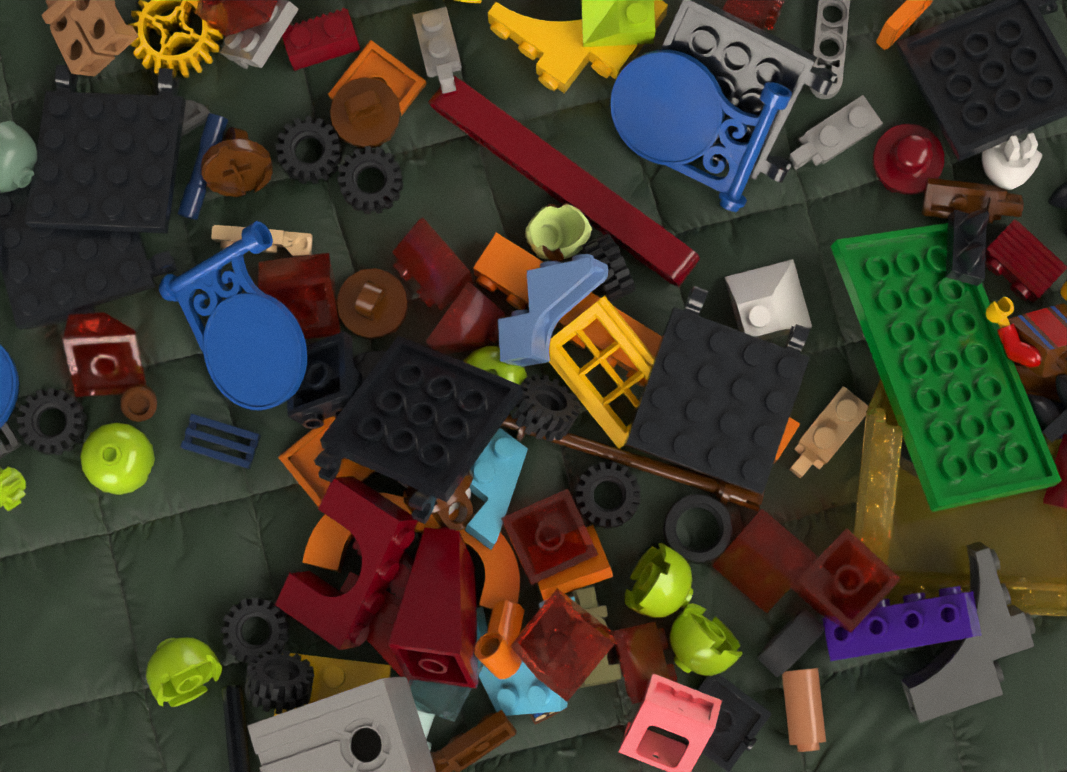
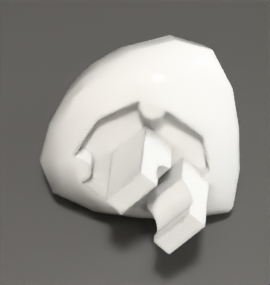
M1034 133L1028 134L1024 141L1017 138V136H1010L1008 141L982 152V164L985 174L996 186L1012 190L1024 184L1036 170L1042 154L1037 150L1038 143Z

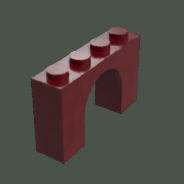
M335 477L332 483L330 482L318 510L348 529L356 538L362 555L360 576L351 590L343 593L311 571L289 573L275 605L337 649L344 650L360 647L370 633V623L375 613L380 610L384 603V593L390 581L395 578L399 571V561L404 550L414 539V529L418 521L412 519L410 513L355 477Z

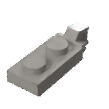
M447 7L413 14L427 76L439 77L443 94L456 91L452 72L460 71L462 67Z
M862 95L805 132L798 140L802 146L790 153L788 160L792 162L795 170L811 160L816 166L821 163L824 165L880 128L883 122L864 95Z

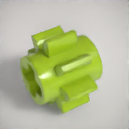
M0 467V508L4 506L7 511H10L21 504L20 499L26 495L24 492L26 482L22 474L15 468L7 467L2 470Z

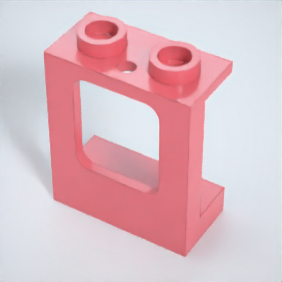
M653 673L648 682L643 701L632 723H627L619 753L667 772H691L715 729L722 700ZM649 726H657L685 737L689 740V744L686 745L647 728Z

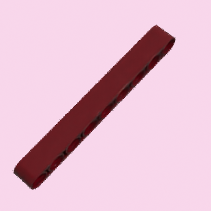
M453 75L456 91L443 94L441 86L428 102L437 113L562 205L568 203L578 208L592 227L603 235L609 233L615 244L664 280L676 287H680L699 262V255L689 246L465 82Z

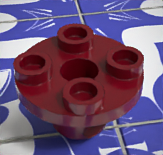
M916 124L897 125L886 131L878 140L873 152V167L877 177L887 190L901 194H917L925 191L927 178L938 179L944 167L943 147L938 138L925 127Z

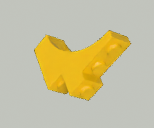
M654 0L655 30L667 15L668 4L662 0ZM497 2L488 12V21L491 24L490 29L498 37L507 40L509 37L519 44L518 49L532 60H535L536 57L540 60L536 64V74L539 75L538 80L552 91L559 89L564 94L589 61L592 63L591 67L599 75L605 78L611 76L617 79L620 72L633 61L645 45L583 47L582 19L562 22L533 19L511 11Z

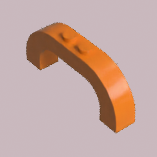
M405 491L403 497L379 493L412 514L404 503V497H407ZM459 507L449 515L451 521L457 518ZM431 514L425 524L417 522L414 532L423 533L425 527L438 529L441 526ZM324 515L309 537L302 563L341 573L347 548L354 538L353 534L327 515ZM466 527L458 530L465 545L475 550L484 564L485 582L479 606L493 609L495 602L501 600L518 603L521 586L520 572L514 552L505 537L499 533L497 542L490 550L466 532Z

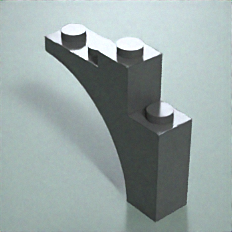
M980 541L966 545L970 566L969 592L973 591L982 635L949 641L942 652L928 665L913 675L901 679L910 712L919 723L1003 695L1000 682L1004 681V676L996 659L1034 647L1031 634L1035 633V626L1028 612L1024 613L1014 604L1007 606L1011 604V598L1004 583L1000 584L997 571L1001 570L997 553L994 549H990Z

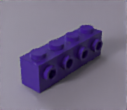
M955 586L939 589V597L926 599L925 592L903 596L904 603L890 606V600L883 599L867 602L869 610L858 612L855 611L854 605L833 608L834 616L822 618L830 661L981 636L973 591L962 593L961 587Z

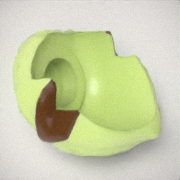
M549 203L537 211L528 223V226L525 228V238H527V243L539 258L560 262L563 259L576 255L583 249L582 245L586 244L591 236L592 227L578 208L568 203L561 206Z

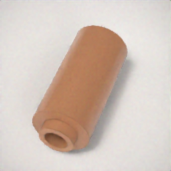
M818 668L785 671L782 674L789 743L790 745H797L798 752L820 750L819 743L826 742Z

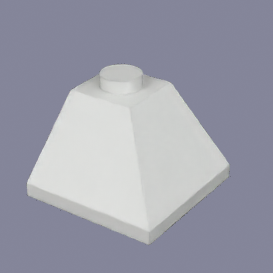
M793 259L724 278L739 331L762 340H767L788 334L791 326L795 327V324L812 328Z

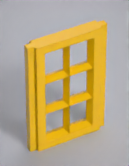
M604 295L550 339L549 363L620 449L624 446L631 424L626 427L609 406V403L624 393L637 409L639 400L629 388L643 377L647 380L655 357ZM596 318L615 340L601 353L583 332V329ZM576 334L594 355V358L582 368L577 366L562 347ZM620 347L639 370L625 382H623L606 360L608 356ZM599 363L618 385L615 390L604 398L585 376Z

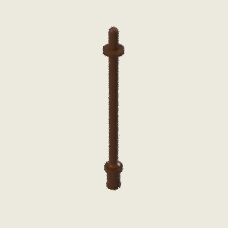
M509 414L501 426L518 431L517 441L521 442L525 434H527L524 432L526 427L522 426L519 428L516 425L518 418L512 419L511 414ZM531 432L530 435L536 437V433ZM569 432L561 440L557 441L554 438L552 441L562 446L714 493L716 498L720 499L719 502L725 505L727 502L758 512L764 497L765 490L763 494H757L721 480Z

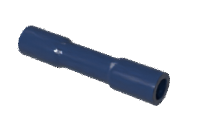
M208 113L199 143L198 155L177 214L182 217L198 220L207 182L201 174L202 158L210 147L222 142L229 121L227 118Z

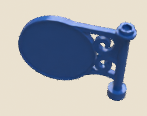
M654 50L638 56L620 72L612 89L610 106L615 128L622 140L632 151L648 161L666 165L719 191L720 205L726 210L737 212L747 202L742 193L778 109L783 110L787 108L792 92L781 84L767 82L760 95V100L764 103L761 114L747 113L729 102L722 93L714 75L700 61L688 54L675 50ZM725 113H726V114L729 115L730 117L727 118V119L724 121V119H725ZM731 125L737 127L738 129L732 135L734 138L740 139L747 133V125L755 126L749 142L744 143L731 138L728 133V127ZM718 137H720V141H721L722 144H720V143L714 144V143L716 142V140L718 139ZM704 154L703 165L710 173L717 174L722 172L727 165V161L729 163V172L727 176L717 177L688 163ZM721 154L726 159L723 158L718 164H715L713 162V155Z
M256 221L242 230V239L178 277L173 274L164 276L159 284V292L167 301H179L204 354L208 372L221 393L230 401L243 408L266 410L285 403L299 389L307 367V347L302 329L291 311L274 297L263 293L254 284L247 272L243 258L244 254L248 251L259 254L271 247L273 243L269 229L263 223ZM232 262L233 270L225 271L221 277L222 267ZM233 282L232 289H228L225 284ZM198 289H202L206 292L198 294L194 297V293ZM210 297V305L207 307L204 304V300ZM198 314L202 316L210 315L205 328Z

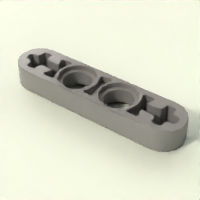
M817 0L812 55L816 56L817 59L813 67L825 68V65H832L830 70L837 74L834 80L835 84H832L827 95L819 93L810 87L812 93L820 99L834 97L839 92L843 82L850 0ZM828 6L837 7L842 13V19L836 23L828 22L823 17V10ZM830 39L836 42L839 52L831 57L822 54L819 45L824 40Z

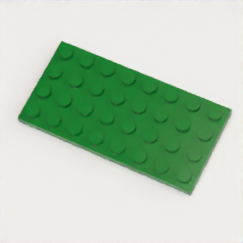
M948 223L837 239L830 246L931 512L1053 487L1062 481L1015 364L1007 357L997 332V329L1000 327L998 323H992L986 317V309L990 302L982 283L979 286L946 277Z

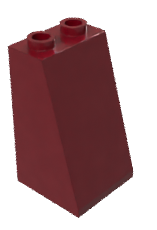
M425 527L388 645L407 679L477 689L478 659L474 654V647L477 642L476 568L459 531L447 527H439L438 529Z

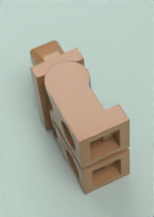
M45 0L48 9L42 14V17L46 24H50L51 33L71 74L95 77L115 59L114 55H119L139 37L132 25L125 24L115 7V0Z

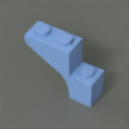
M580 254L573 256L572 261L569 262L547 261L541 263L540 268L527 270L529 310H516L511 313V317L498 319L500 361L520 367L550 362V339L557 322L607 279L608 265L594 259L593 255Z

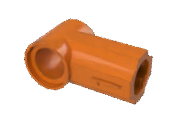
M507 600L495 602L487 633L479 638L474 647L476 658L498 679L511 677L518 671L522 663V657L516 650L525 610L520 604Z

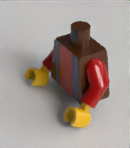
M1067 281L1061 288V295L1066 301ZM1003 297L997 303L993 301L987 307L986 317L992 323H998L1000 327L997 329L998 335L1007 357L1011 361L1024 365L1038 377L1046 378L1063 372L1067 375V305L1065 303L1012 318H1007L1014 310V305L1008 297Z

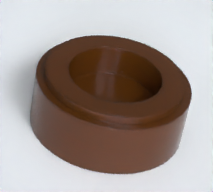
M136 384L125 390L121 399V410L128 419L142 422L154 415L157 408V396L150 387Z

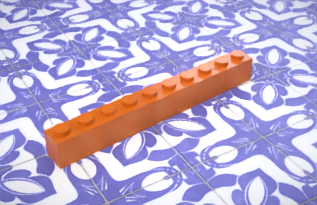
M496 232L473 267L474 275L478 277L476 282L493 293L496 289L508 295L506 301L519 310H525L526 308L529 309L527 270L540 268V264L543 261ZM591 292L557 322L556 326L562 330L601 298ZM614 307L655 357L662 336ZM597 318L583 329V332L600 353L615 342ZM577 334L569 340V342L581 349H584L586 346ZM621 347L606 358L612 368L617 364L628 371L626 375L628 379L639 371ZM643 377L635 384L645 387L647 380ZM790 417L773 464L779 459L800 426V423Z

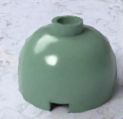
M13 121L0 123V193L26 187L32 181L34 164L37 161L38 152L34 141L22 127L16 125Z

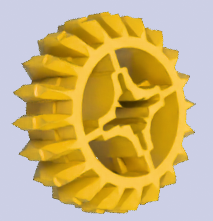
M139 0L138 4L142 8V12L131 11V16L136 22L128 24L133 26L139 36L130 44L132 47H136L133 54L137 59H143L142 65L146 69L154 66L156 75H158L159 68L173 69L175 72L174 78L178 70L181 71L184 78H188L190 74L189 68L194 67L196 72L201 73L202 67L200 62L204 60L206 63L212 64L213 59L209 51L219 52L220 47L215 41L223 39L222 31L217 29L223 23L220 17L215 16L218 12L214 4L208 5L209 0H151L149 3L145 0ZM174 9L170 15L160 16L162 13ZM192 11L202 18L201 36L189 27L191 22L189 16ZM179 27H180L181 30L183 31V32H181V33H179V32H174V34H173L172 36H171L170 33H169V31H171V30H172V31H177V30L179 29ZM151 28L155 29L162 36L160 52L155 51L150 46L149 33ZM192 47L189 51L176 55L181 48Z

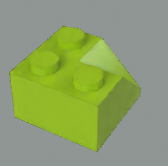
M581 0L583 47L654 44L656 32L654 0Z

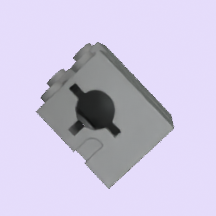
M406 677L381 678L247 725L255 754H258L262 767H259L261 772H436Z

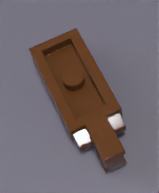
M927 178L921 212L924 216L948 218L954 210L970 214L976 210L985 209L989 212L988 223L993 224V220H1001L1002 215L1021 217L1024 202L1022 195L1007 193V189L995 185Z
M502 709L496 713L484 716L477 726L466 733L454 736L449 740L447 746L441 750L430 752L436 772L462 771L515 736L517 730Z

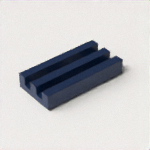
M191 414L189 427L186 428V436L180 448L246 469L251 468L261 435ZM199 424L249 439L251 442L247 446L196 429ZM193 438L247 453L245 460L192 444Z

